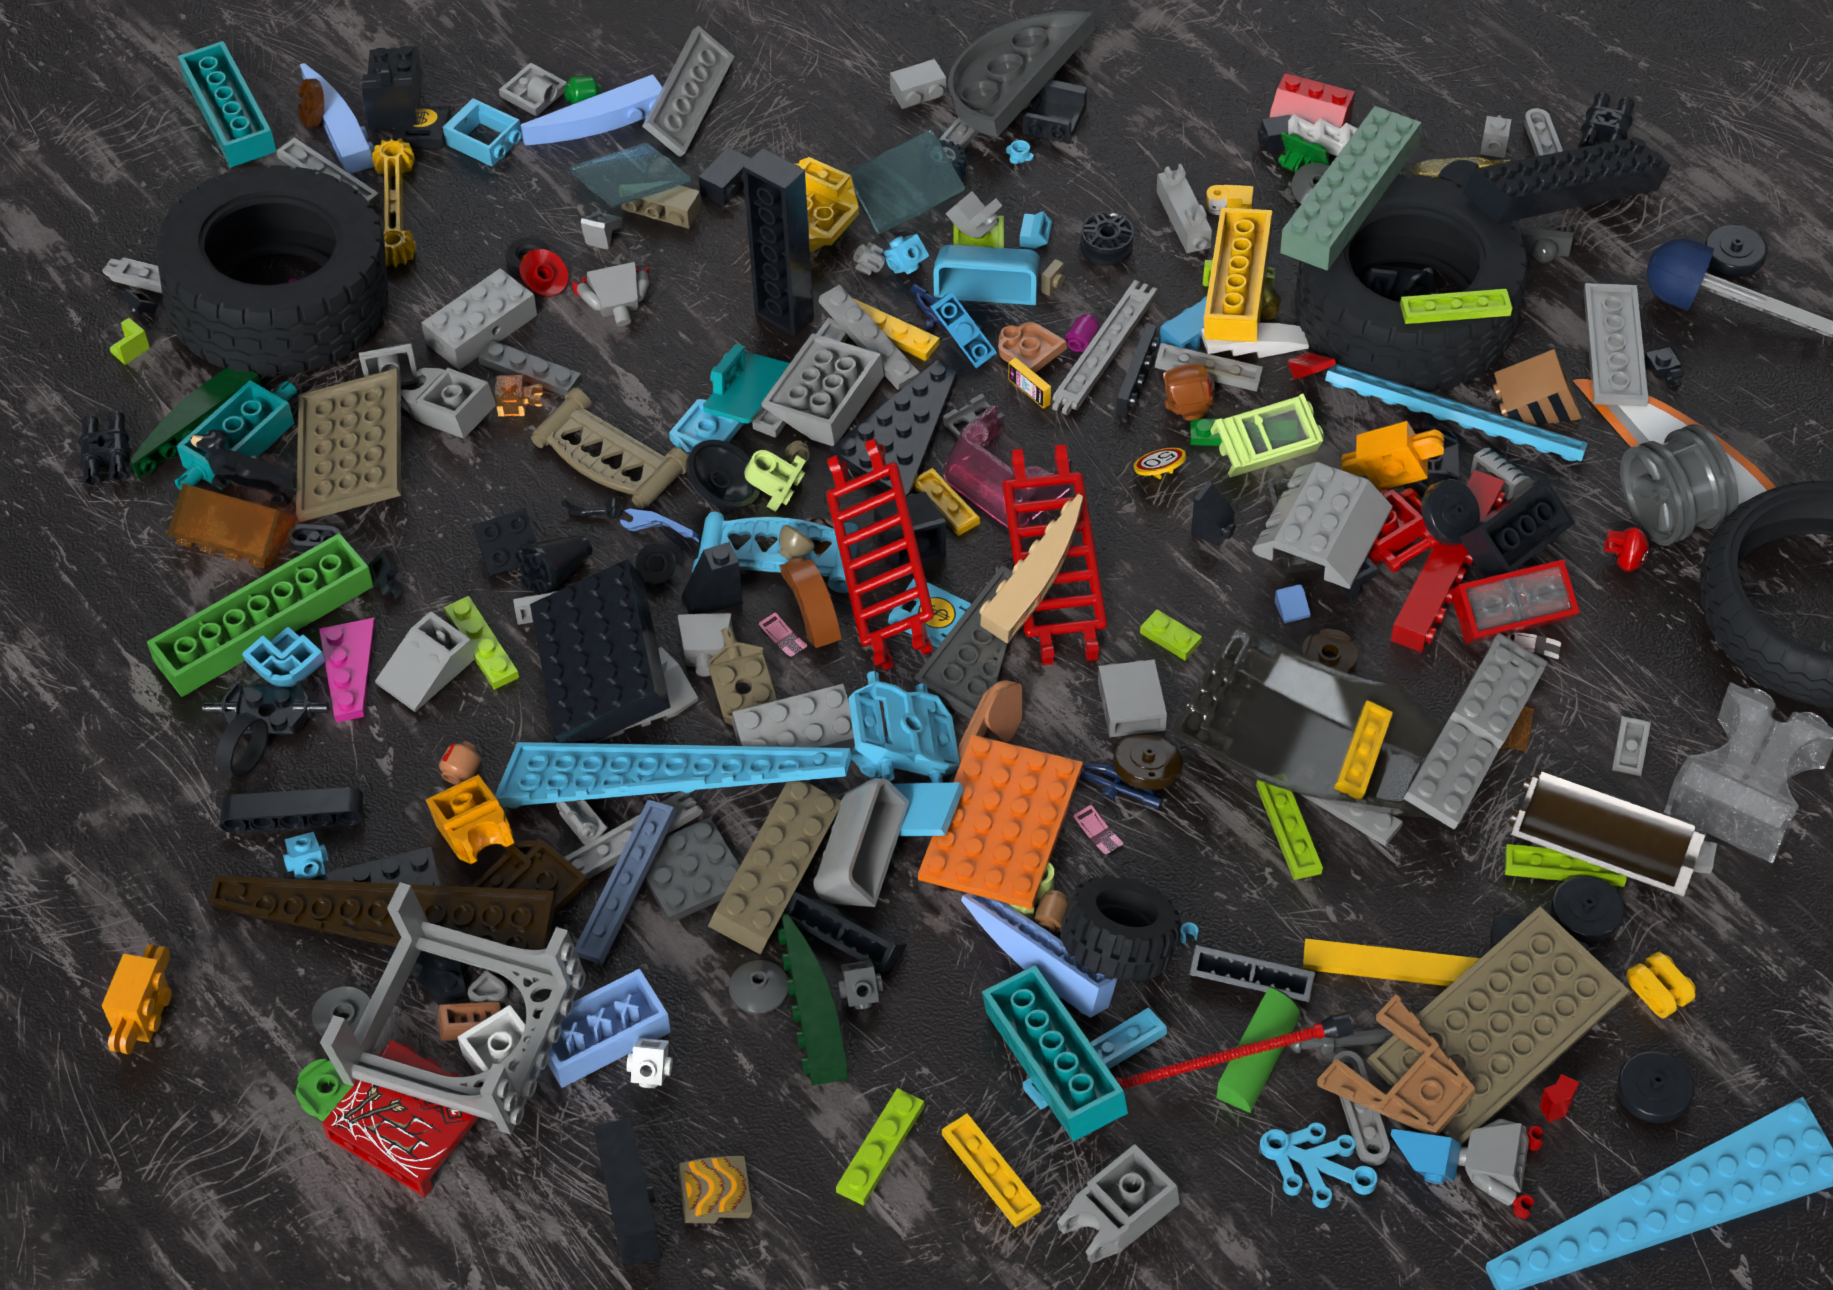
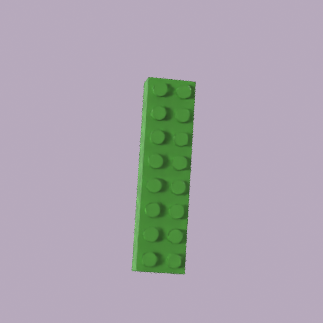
M338 533L147 641L153 661L179 695L183 697L244 662L242 653L262 635L271 642L287 627L296 632L373 588L369 567L343 536Z

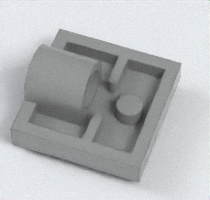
M530 63L499 89V94L501 98L537 116L564 93L566 81Z

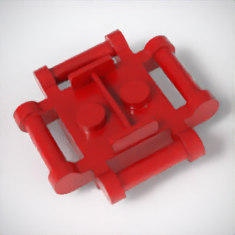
M1383 488L1379 491L1392 505V510L1367 557L1375 566L1383 561L1392 573L1400 570L1401 565L1428 548L1434 549L1440 545L1428 532L1422 516V501L1411 488L1399 494L1393 489L1388 491L1386 488ZM1420 537L1423 538L1422 540L1412 545L1408 549L1404 550L1400 554L1396 556L1393 555L1394 553L1404 548L1408 544L1412 543L1416 539Z

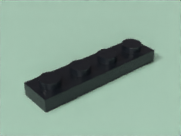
M1147 323L1117 397L1116 415L1127 417L1130 408H1135L1138 398L1137 389L1143 388L1145 381L1144 371L1150 370L1153 358L1151 354L1152 352H1157L1160 337L1156 336V325Z

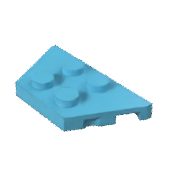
M697 399L669 432L670 441L689 455L695 445L705 440H721L729 443L745 423L704 412L703 404L706 400Z

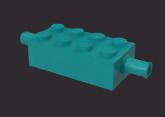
M249 380L177 445L182 465L188 470L175 480L176 486L184 493H187L201 479L212 483V479L215 476L208 460L205 458L206 452L191 443V435L193 434L206 435L209 430L218 429L225 431L228 434L227 442L230 450L248 457H259L294 425L290 405L287 402L292 396L297 394L294 385L284 381L277 390L271 393Z

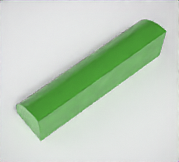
M1269 987L1238 1046L1242 1047V1045H1250V1043H1257V1041L1273 1039L1274 1036L1277 1038L1278 1035L1283 1034L1284 1036L1285 1033L1288 1035L1289 1032L1292 1034L1300 1018L1298 1007L1286 995ZM1282 1045L1281 1048H1274V1050L1271 1049L1266 1052L1263 1050L1262 1053L1251 1054V1056L1240 1057V1059H1232L1218 1083L1216 1098L1251 1113L1284 1046Z

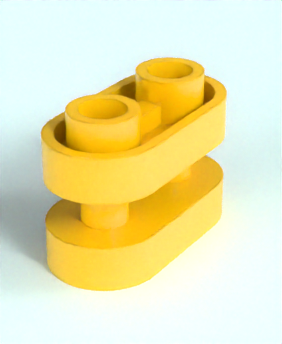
M1656 952L1646 958L1645 965L1638 963L1626 972L1627 980L1632 989L1660 1018H1666L1677 1010V1005L1683 1007L1695 999L1696 988L1692 980L1684 976L1677 969L1673 960L1668 955L1661 952Z

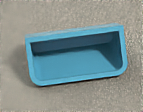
M945 245L939 250L934 265V298L940 299L952 291L957 300L1036 305L1040 257L1036 252L1028 249Z

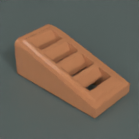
M500 1001L440 1004L437 1015L440 1041L457 1040L458 1036L486 1020V1013L491 1012L492 1016L501 1011ZM475 1015L479 1016V1022H474ZM466 1017V1022L462 1023L461 1018Z

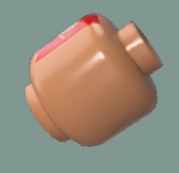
M462 741L461 744L453 743L449 745L439 762V768L442 771L441 776L454 785L474 777L482 763L481 757L476 752L477 747L466 741Z

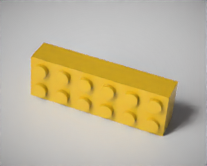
M1221 208L1204 313V339L1257 342L1272 238V210Z

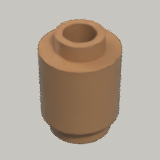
M1055 890L1046 892L1040 899L1033 922L1052 935L1059 934L1068 905L1067 896Z

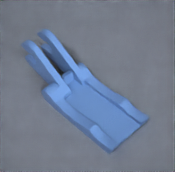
M627 509L625 511L633 517V521L620 520L621 525L629 531L635 532L653 526H666L676 530L685 538H693L699 543L701 541V536L693 530L652 511Z

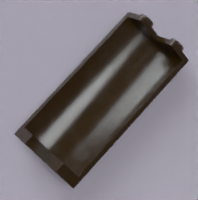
M1536 769L1533 776L1527 775L1522 791L1527 793L1520 809L1514 808L1509 822L1510 825L1514 826L1511 835L1684 897L1706 836V828L1540 769Z

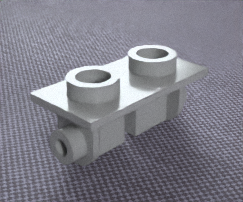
M586 800L556 803V807L560 810L559 814L584 845L599 838L608 828Z

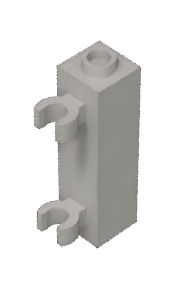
M1178 164V169L1172 171L1168 166L1165 168L1164 173L1157 174L1156 190L1186 253L1208 249L1211 247L1212 229L1206 219V212L1203 206L1199 205L1185 177L1186 172L1182 164Z

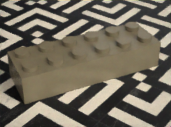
M803 780L788 781L716 908L708 927L761 954L840 808L841 800Z

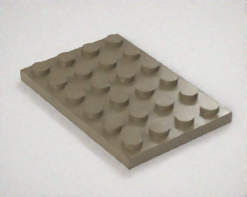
M397 368L300 394L296 516L299 521L303 522L401 496V375Z

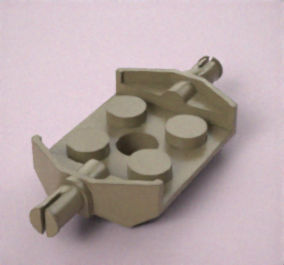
M729 626L728 632L726 627L721 630L725 647L708 661V668L724 722L732 725V712L777 701L764 659L763 647L737 642L733 627ZM739 683H747L752 689L747 694H740L735 688Z

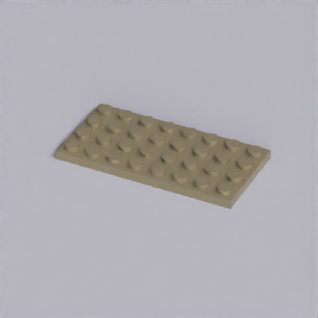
M1540 906L1415 1016L1430 1037L1432 1036L1439 1044L1441 1051L1448 1059L1451 1058L1475 1087V1094L1439 1133L1440 1136L1453 1138L1461 1146L1470 1139L1472 1130L1482 1128L1630 992L1628 988ZM1394 1034L1368 1057L1367 1063L1393 1087L1422 1054Z

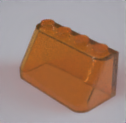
M182 483L167 536L177 538L175 544L191 548L192 543L201 545L199 551L213 555L216 554L217 550L225 552L224 558L240 562L241 557L249 559L248 565L264 569L265 564L271 565L287 540L288 531L295 526L297 517L276 509Z

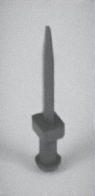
M1388 1029L1353 1032L1354 1035L1339 1039L1326 1037L1317 1039L1313 1037V1039H1305L1304 1042L1301 1040L1300 1043H1294L1293 1045L1290 1043V1047L1296 1053H1300L1303 1049L1320 1048L1322 1053L1332 1054L1335 1047L1385 1043L1394 1034Z

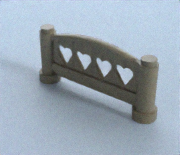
M572 388L565 395V401L533 431L531 436L532 442L537 447L543 448L544 446L551 445L570 466L589 479L611 489L632 494V502L640 509L649 507L680 474L687 472L686 460L688 455L683 450L674 447L666 456L654 451L589 412L588 410L592 406L591 401L578 388ZM583 429L581 442L578 445H572L569 440L562 439L566 434ZM603 441L601 454L598 457H592L589 452L582 451L586 446ZM623 453L622 464L618 469H611L610 464L602 463L606 458ZM643 465L642 478L637 482L631 481L629 476L622 475L626 470Z

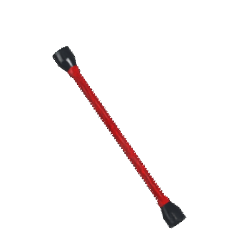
M1343 1011L1330 1015L1320 1023L1313 1024L1311 1028L1300 1029V1032L1297 1030L1296 1033L1294 1031L1292 1034L1289 1032L1288 1035L1285 1033L1284 1036L1283 1034L1278 1035L1277 1038L1274 1036L1273 1039L1269 1038V1040L1257 1041V1043L1246 1044V1046L1242 1045V1047L1238 1046V1048L1234 1047V1049L1223 1050V1052L1219 1051V1053L1215 1052V1054L1211 1053V1055L1200 1056V1058H1192L1188 1062L1185 1060L1184 1063L1181 1061L1180 1063L1177 1062V1064H1170L1169 1067L1166 1065L1165 1068L1162 1066L1161 1069L1157 1068L1156 1070L1155 1068L1154 1071L1150 1070V1072L1134 1074V1076H1127V1078L1116 1077L1115 1079L1124 1090L1125 1088L1128 1089V1087L1132 1088V1086L1136 1087V1085L1139 1086L1140 1084L1151 1083V1081H1158L1159 1078L1162 1080L1163 1077L1164 1079L1167 1076L1170 1078L1174 1074L1177 1076L1178 1073L1181 1075L1182 1072L1186 1073V1071H1194L1197 1068L1201 1069V1067L1217 1065V1063L1228 1062V1060L1232 1061V1059L1236 1060V1058L1240 1059V1057L1251 1056V1054H1259L1263 1050L1266 1052L1267 1050H1274V1048H1281L1282 1045L1285 1047L1286 1044L1287 1046L1290 1043L1293 1045L1294 1043H1300L1301 1040L1304 1042L1305 1039L1309 1040V1038L1313 1039V1037L1317 1039L1325 1037L1343 1038L1354 1035L1348 1012Z

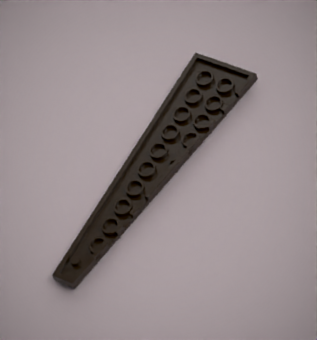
M237 876L214 877L208 902L213 908L397 947L401 939L400 933L387 909L399 884ZM408 884L412 886L423 912L431 924L520 949L542 950L548 946L557 899L555 891ZM421 950V952H420V953H424V954H429V955H434V956L442 957V956H439V955H436V954H432V953H429V952H425V951H422V950Z

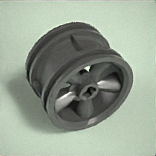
M1691 424L1670 432L1663 444L1655 441L1641 443L1627 449L1622 456L1620 477L1627 505L1641 530L1647 537L1659 545L1667 546L1686 539L1691 535L1696 525L1704 529L1716 527L1738 508V486L1730 460L1718 440L1700 425Z

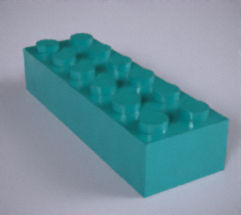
M224 41L178 56L183 78L230 168L277 152L272 131Z
M1036 965L982 991L987 1015L1072 1141L1128 1114L1123 1089Z

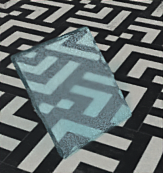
M931 130L895 148L893 147L880 156L847 172L852 177L856 197L876 234H882L914 216L917 217L928 211V209L963 192L965 188L936 135Z
M648 143L582 162L569 168L575 177L611 207L691 182L690 177Z

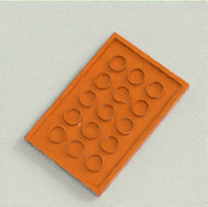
M971 735L953 783L960 782L964 790L946 836H932L918 872V880L1032 910L1082 772L1083 762Z

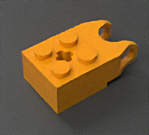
M479 775L426 799L436 827L460 860L473 864L477 862L478 852L486 846L501 844L504 847H508L514 844L513 833L504 810Z

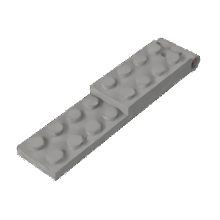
M1498 633L1403 799L1455 829L1499 749L1508 737L1548 662L1503 634Z

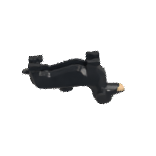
M219 429L209 430L206 435H191V443L206 452L205 458L215 474L211 485L225 489L227 481L241 488L265 490L274 496L271 498L270 504L285 508L287 505L288 497L297 495V489L293 487L290 474L285 468L263 462L257 456L248 457L230 450L227 442L228 434L225 431Z

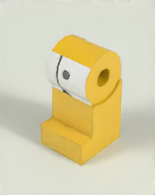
M1214 185L1209 187L1206 192V209L1211 214L1220 215L1221 208L1252 209L1253 186Z

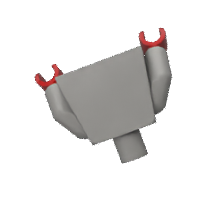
M635 262L589 271L587 272V282L585 277H582V282L578 284L571 281L574 294L580 296L594 310L600 311L603 317L614 315L617 326L628 325L631 323L629 312L638 309V302L644 300L649 286V266L645 265L644 270H638Z
M1498 1119L1483 1128L1471 1131L1468 1147H1461L1458 1166H1465L1471 1182L1476 1187L1507 1206L1512 1204L1514 1214L1519 1218L1525 1219L1531 1213L1524 1209L1521 1204L1532 1207L1534 1200L1530 1195L1518 1197L1516 1192L1521 1193L1527 1151L1528 1149L1532 1151L1540 1149L1543 1141L1539 1138L1542 1136L1543 1131L1539 1126H1532L1529 1130H1526L1522 1123Z

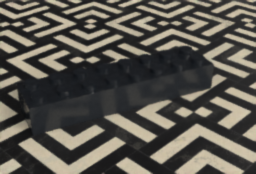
M762 148L742 166L755 315L796 336L814 319L805 170L781 158L779 155Z

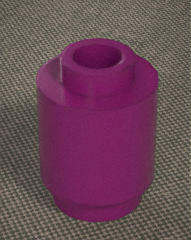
M1083 314L1075 320L1065 336V341L1071 350L1084 352L1099 331V322L1094 316Z

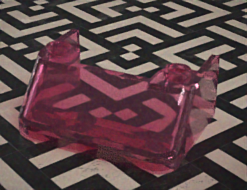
M993 404L963 428L943 467V477L949 485L1009 528L1002 483L1006 479H1014L1013 469L983 448L985 444L997 436V406ZM1068 459L1069 471L1071 473L1072 461ZM1029 466L1025 468L1026 477L1057 474V468L1049 473L1039 466ZM1071 484L1014 489L1015 500L1018 503L1060 498L1071 489ZM1043 511L1018 513L1019 526L1024 527Z

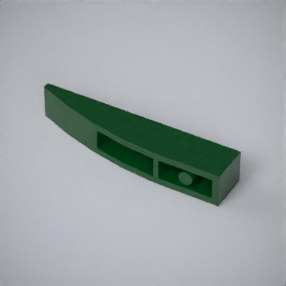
M228 366L194 390L155 427L134 454L130 463L135 477L139 480L146 474L152 473L156 467L167 459L173 458L178 452L177 445L249 380L261 386L259 376L252 370L250 372L232 370Z
M784 914L782 915L783 927H777L780 945L786 944L787 952L782 953L784 970L791 971V978H787L789 996L795 995L796 1003L791 1004L794 1022L800 1021L801 1030H796L798 1047L805 1048L806 1056L801 1057L803 1074L810 1075L811 1086L848 1080L847 1062L837 1011L828 983L804 936L789 915Z

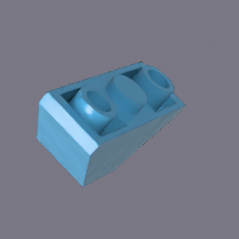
M952 291L930 306L975 368L997 353Z

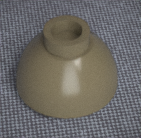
M783 525L779 534L781 548L778 553L784 558L791 560L794 557H803L815 548L814 543L804 534L790 525Z

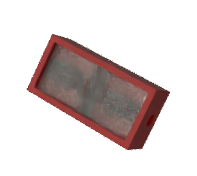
M1564 559L1459 584L1450 591L1465 645L1495 638L1498 633L1508 635L1570 620L1580 613Z

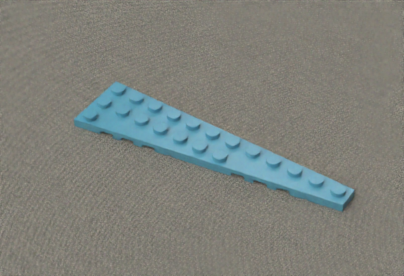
M1801 1097L1487 1262L1485 1269L1496 1290H1520L1833 1187V1148L1805 1099Z

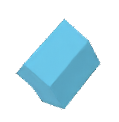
M1044 211L1035 215L1024 214L1020 232V247L1036 249L1048 244L1052 220Z

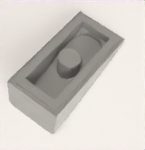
M1622 716L1612 771L1641 776L1651 722Z

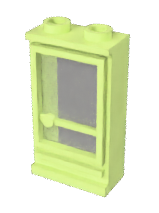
M1304 394L1232 417L1215 420L1210 431L1212 435L1219 433L1222 439V443L1219 446L1222 456L1228 455L1232 464L1228 472L1229 477L1318 451L1323 442L1324 435L1322 428L1314 420L1313 407L1309 401H1306Z

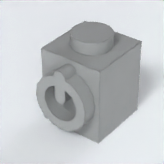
M1501 115L1497 117L1487 116L1481 155L1505 158L1512 119L1502 118Z

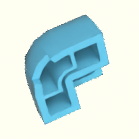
M289 627L285 628L271 642L262 635L242 653L244 660L259 675L277 687H293L297 685V681L301 683L325 663L322 651L304 635L299 637Z

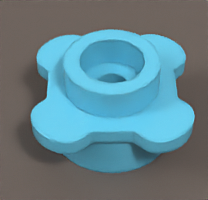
M1014 141L1006 148V152L1010 154V162L1013 164L1031 161L1034 158V155L1030 153V145L1026 141Z

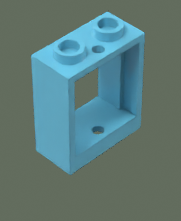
M474 98L443 126L447 146L491 167L502 159L522 138L519 119ZM479 124H483L501 133L490 145L468 136Z

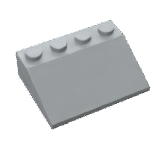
M812 333L761 403L762 407L811 440L833 446L843 436L884 377L881 354Z

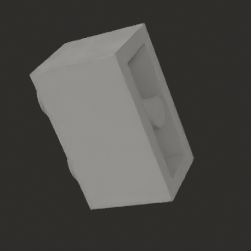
M935 59L891 72L890 91L900 107L904 109L945 96L946 76Z

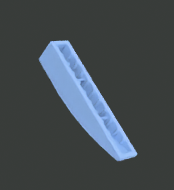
M305 63L300 64L303 80L312 78L320 81L324 94V112L321 121L343 170L352 174L374 167L372 162L374 147L372 142H367L368 135L365 127L359 126L356 117L347 103L321 75Z
M652 74L521 124L523 143L526 146L574 140L601 134L645 119L662 90V86Z
M970 893L962 896L961 901L994 941L1024 970L1036 965L1059 998L1064 999L1090 1018L1109 1008L1117 978L1107 979L1104 978L1105 975L1100 973L1094 974L1088 970V967L1080 966L1076 963L1075 957H1070L1060 939L1007 903Z

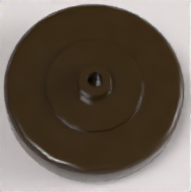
M1135 734L1122 739L1115 747L1112 760L1114 771L1123 781L1134 787L1146 790L1163 789L1174 784L1180 776L1183 763L1179 750L1172 743L1150 734Z

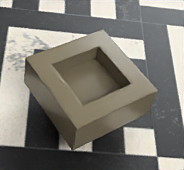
M1055 259L1041 274L1042 293L1050 296L1056 288L1059 289L1063 285L1065 280L1063 262Z

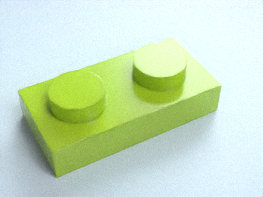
M1158 609L1140 627V634L1183 660H1186L1202 643L1201 635Z

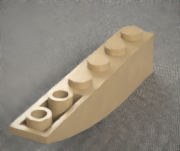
M1078 494L1073 501L1068 500L1061 510V516L1057 521L1053 519L1048 524L1044 537L1041 540L1037 539L1034 541L1029 549L1027 558L1025 560L1020 559L1017 562L1008 581L1004 579L996 590L997 595L992 601L988 599L981 607L979 612L981 614L980 626L1008 644L1041 603L1054 583L1066 559L1076 532L1082 509V495Z

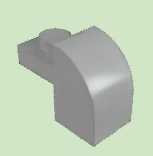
M971 191L945 214L961 232L970 237L979 238L998 223L995 219L998 215L995 212L1002 207V204L995 198L988 205L984 206L973 191Z

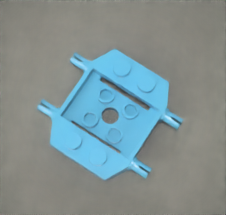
M869 672L867 674L868 685L854 691L848 698L855 749L874 763L879 764L882 778L888 781H892L895 778L893 768L929 776L931 783H943L942 777L955 773L960 766L952 715L939 696L928 693V686L926 684H918L915 687L917 692H906L896 685L879 681L878 672ZM879 700L883 701V718L886 721L888 735L886 737V740L888 743L885 742Z

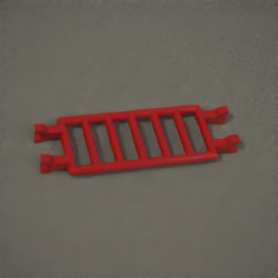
M872 439L865 442V447L870 456L873 471L849 481L847 462H840L837 455L827 459L829 469L833 474L835 487L827 491L826 497L860 643L864 647L873 646L874 665L877 667L882 666V670L887 671L895 666L889 653L886 639L911 629L914 650L920 649L923 655L934 651L925 626V622L934 618V611L899 466L895 462L886 464L884 445H878L877 440ZM890 476L892 489L841 511L838 497ZM890 501H896L897 514L848 535L846 534L844 521ZM901 524L904 538L852 559L850 545ZM907 548L910 559L909 563L858 584L855 570ZM913 573L916 587L867 608L863 607L862 594ZM919 598L922 612L869 633L867 619Z
M1066 444L1055 445L1054 459L1057 474L1026 477L1023 449L1012 450L1011 464L1014 479H1006L1002 483L1014 566L1020 559L1025 560L1029 555V551H1023L1021 538L1043 536L1048 524L1020 527L1018 513L1062 509L1068 500L1073 501L1075 498L1066 497L1016 503L1014 489L1073 483L1075 496L1078 494L1083 496L1082 509L1076 532L1082 533L1083 545L1070 546L1066 558L1085 556L1087 570L1059 572L1053 584L1089 581L1091 594L1043 599L1034 611L1093 605L1095 619L1035 626L1032 613L1023 624L1024 632L1027 637L1039 636L1042 666L1054 665L1053 658L1055 654L1051 635L1083 632L1086 660H1098L1099 646L1095 630H1103L1107 627L1084 477L1080 472L1070 473Z

